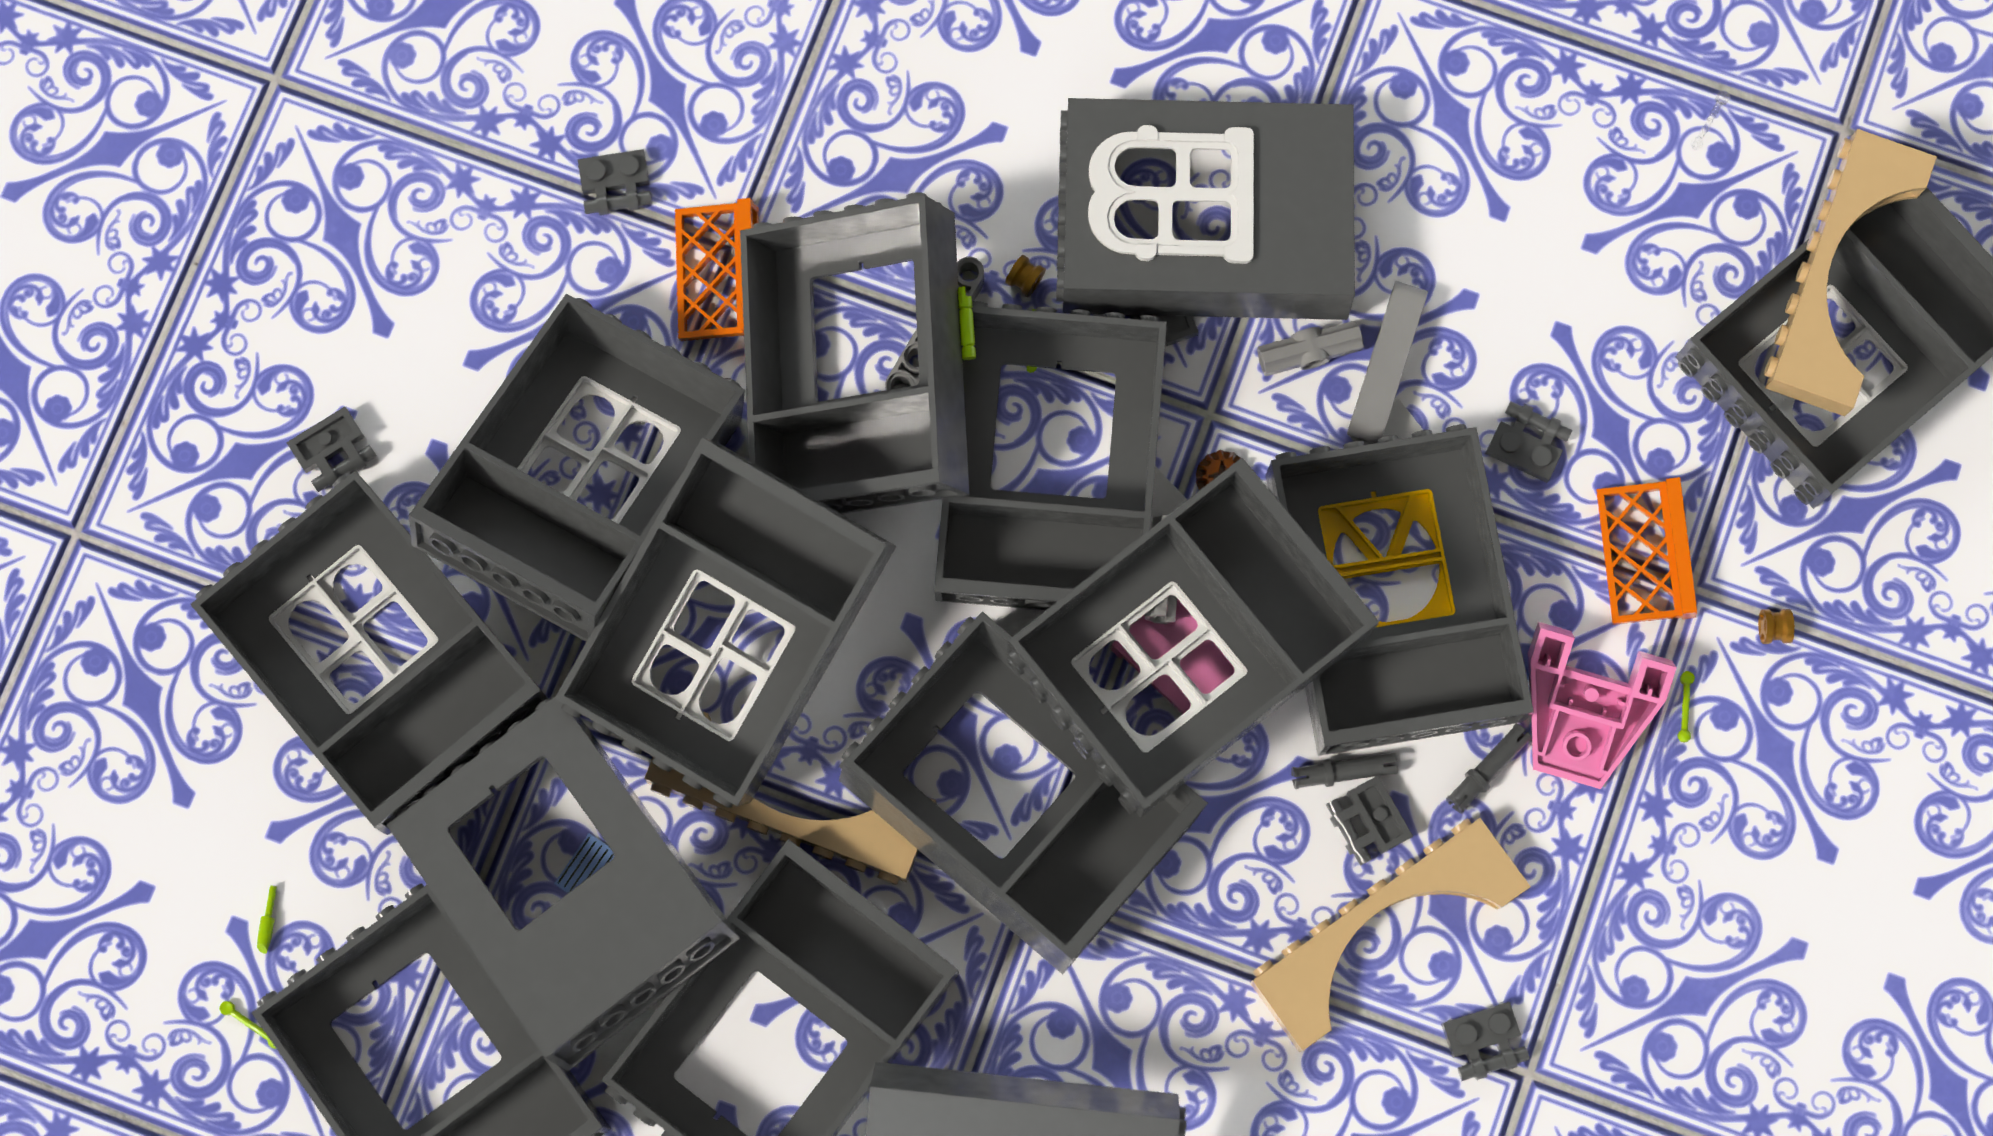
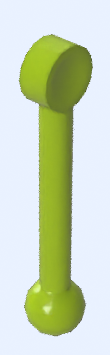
M1685 671L1680 676V682L1683 684L1681 730L1678 732L1677 737L1683 743L1691 739V733L1688 731L1690 685L1694 682L1695 676L1690 671Z
M224 1001L220 1004L219 1010L223 1015L233 1016L267 1040L271 1048L276 1049L264 1030L235 1010V1005L232 1002Z

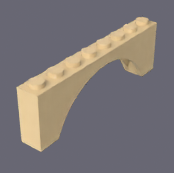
M1857 129L1850 139L1844 138L1839 148L1837 157L1841 158L1842 161L1839 170L1834 169L1827 184V188L1831 189L1829 199L1823 200L1817 213L1816 219L1821 220L1818 232L1813 231L1808 240L1806 250L1811 253L1808 262H1802L1795 280L1800 283L1797 294L1792 293L1788 300L1785 313L1790 315L1787 324H1782L1776 335L1774 344L1779 345L1776 357H1770L1764 371V376L1769 377L1766 389L1844 417L1855 406L1864 375L1846 356L1832 328L1827 304V283L1832 258L1846 231L1864 215L1889 203L1917 198L1927 188L1937 156Z
M703 712L704 716L711 721L709 714ZM651 760L644 779L651 785L650 791L669 798L670 794L674 793L684 797L682 803L695 809L702 810L703 805L716 809L714 815L726 821L734 823L736 818L749 822L747 828L760 834L767 835L768 830L781 834L780 841L784 843L789 839L798 847L801 842L814 847L812 853L820 857L832 860L833 855L846 859L845 866L864 873L867 867L879 872L877 878L885 882L897 885L898 881L901 880L907 883L919 850L873 810L837 820H809L781 813L764 805L755 798L750 803L740 806L733 805L729 808L713 799L714 792L705 787L699 790L688 785L682 780L684 777L682 773L675 769L668 772L656 766Z
M1468 818L1451 829L1455 835L1445 843L1440 838L1423 849L1426 857L1417 863L1412 858L1395 869L1398 877L1388 884L1383 878L1366 891L1370 897L1359 904L1356 899H1353L1338 910L1342 916L1338 920L1330 924L1325 919L1310 930L1313 935L1310 940L1302 945L1299 939H1297L1281 951L1285 956L1275 965L1268 960L1253 971L1256 978L1250 982L1251 986L1299 1053L1331 1031L1329 996L1334 971L1349 941L1374 915L1398 902L1425 895H1454L1470 898L1498 910L1531 887L1481 818L1473 823Z

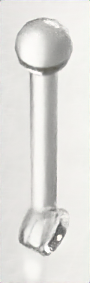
M1720 91L1716 95L1714 108L1698 136L1694 137L1690 142L1691 148L1694 150H1699L1703 147V139L1722 105H1726L1730 100V94L1727 91Z

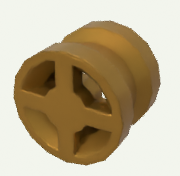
M1021 255L1009 271L1005 283L1009 286L1019 287L1022 294L1029 297L1041 282L1046 269L1041 265L1034 266L1030 263L1027 256Z
M1762 609L1758 618V631L1761 643L1770 644L1773 640L1792 643L1795 629L1792 610L1782 609L1780 612L1773 613L1769 609Z

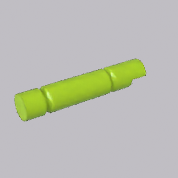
M959 287L958 302L960 309L961 346H963L962 359L972 360L976 359L972 296H966L965 287Z

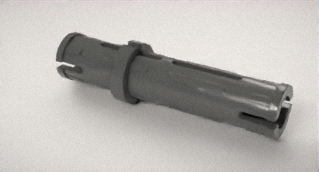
M1515 724L1474 770L1469 769L1464 774L1466 778L1446 797L1449 805L1455 804L1452 807L1453 809L1462 814L1481 792H1487L1490 788L1489 783L1527 742L1531 741L1532 737L1529 732L1525 735L1523 734L1526 729L1519 724Z
M1395 752L1331 762L1330 759L1322 760L1321 764L1292 767L1291 776H1306L1305 778L1292 779V783L1296 790L1325 784V787H1332L1335 782L1375 777L1377 775H1395L1399 772L1398 765H1383L1398 762Z

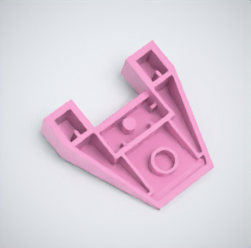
M1538 622L1528 651L1529 691L1534 711L1530 715L1533 770L1601 789L1666 702L1677 667L1672 660L1638 651L1629 682L1626 683L1567 666L1566 664L1575 639L1572 631Z

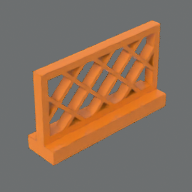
M751 198L737 199V203L675 209L678 339L680 341L744 336L740 231L751 229L754 224L759 223V209ZM734 213V224L725 234L713 225L722 214ZM699 217L705 223L691 237L685 232L684 218ZM711 227L721 236V239L708 252L698 241ZM733 235L735 238V243L730 239ZM728 242L735 248V256L724 266L714 256ZM695 245L706 255L694 269H691L685 263V255ZM712 260L723 270L709 284L698 274ZM734 267L736 270V275L731 272ZM686 269L690 272L687 277H686ZM729 274L736 280V289L726 299L715 288ZM696 277L707 288L693 302L686 296V288ZM713 292L723 303L710 317L699 306ZM735 300L737 303V308L732 304ZM686 301H687L689 304H691V306H690L688 309H687V303H686ZM728 307L737 313V327L723 328L716 322ZM696 310L708 319L699 330L687 331V320ZM712 325H714V326H716L718 329H710V328L712 327Z
M1680 477L1669 478L1664 482L1596 489L1612 625L1673 618H1696L1697 605ZM1659 491L1661 504L1653 514L1637 503L1645 492ZM1636 493H1638V494L1634 497V499L1630 498V497L1627 495V494H1636ZM1619 495L1629 505L1617 518L1606 510L1604 497ZM1632 507H1635L1649 518L1638 532H1635L1622 522V519ZM1661 510L1663 522L1656 517L1661 512ZM1607 517L1614 522L1609 529ZM1652 521L1664 529L1665 538L1657 548L1641 536ZM1617 526H1620L1633 536L1622 551L1612 545L1609 539V535ZM1637 540L1653 551L1642 566L1626 555ZM1665 544L1667 548V555L1660 551ZM1611 550L1618 555V557L1613 561V563ZM1656 555L1669 564V572L1661 581L1645 570ZM1621 559L1638 570L1626 585L1614 577L1613 569ZM1641 573L1657 585L1646 600L1630 589ZM1669 578L1671 580L1672 590L1665 585L1666 581ZM1615 584L1622 588L1617 596ZM1660 589H1663L1673 597L1674 610L1659 611L1649 602ZM1626 592L1642 604L1634 614L1619 616L1617 603ZM1645 607L1652 611L1650 613H1641Z

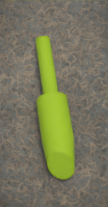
M270 885L265 916H261L257 937V949L263 954H266L268 951L275 918L272 917L277 886Z

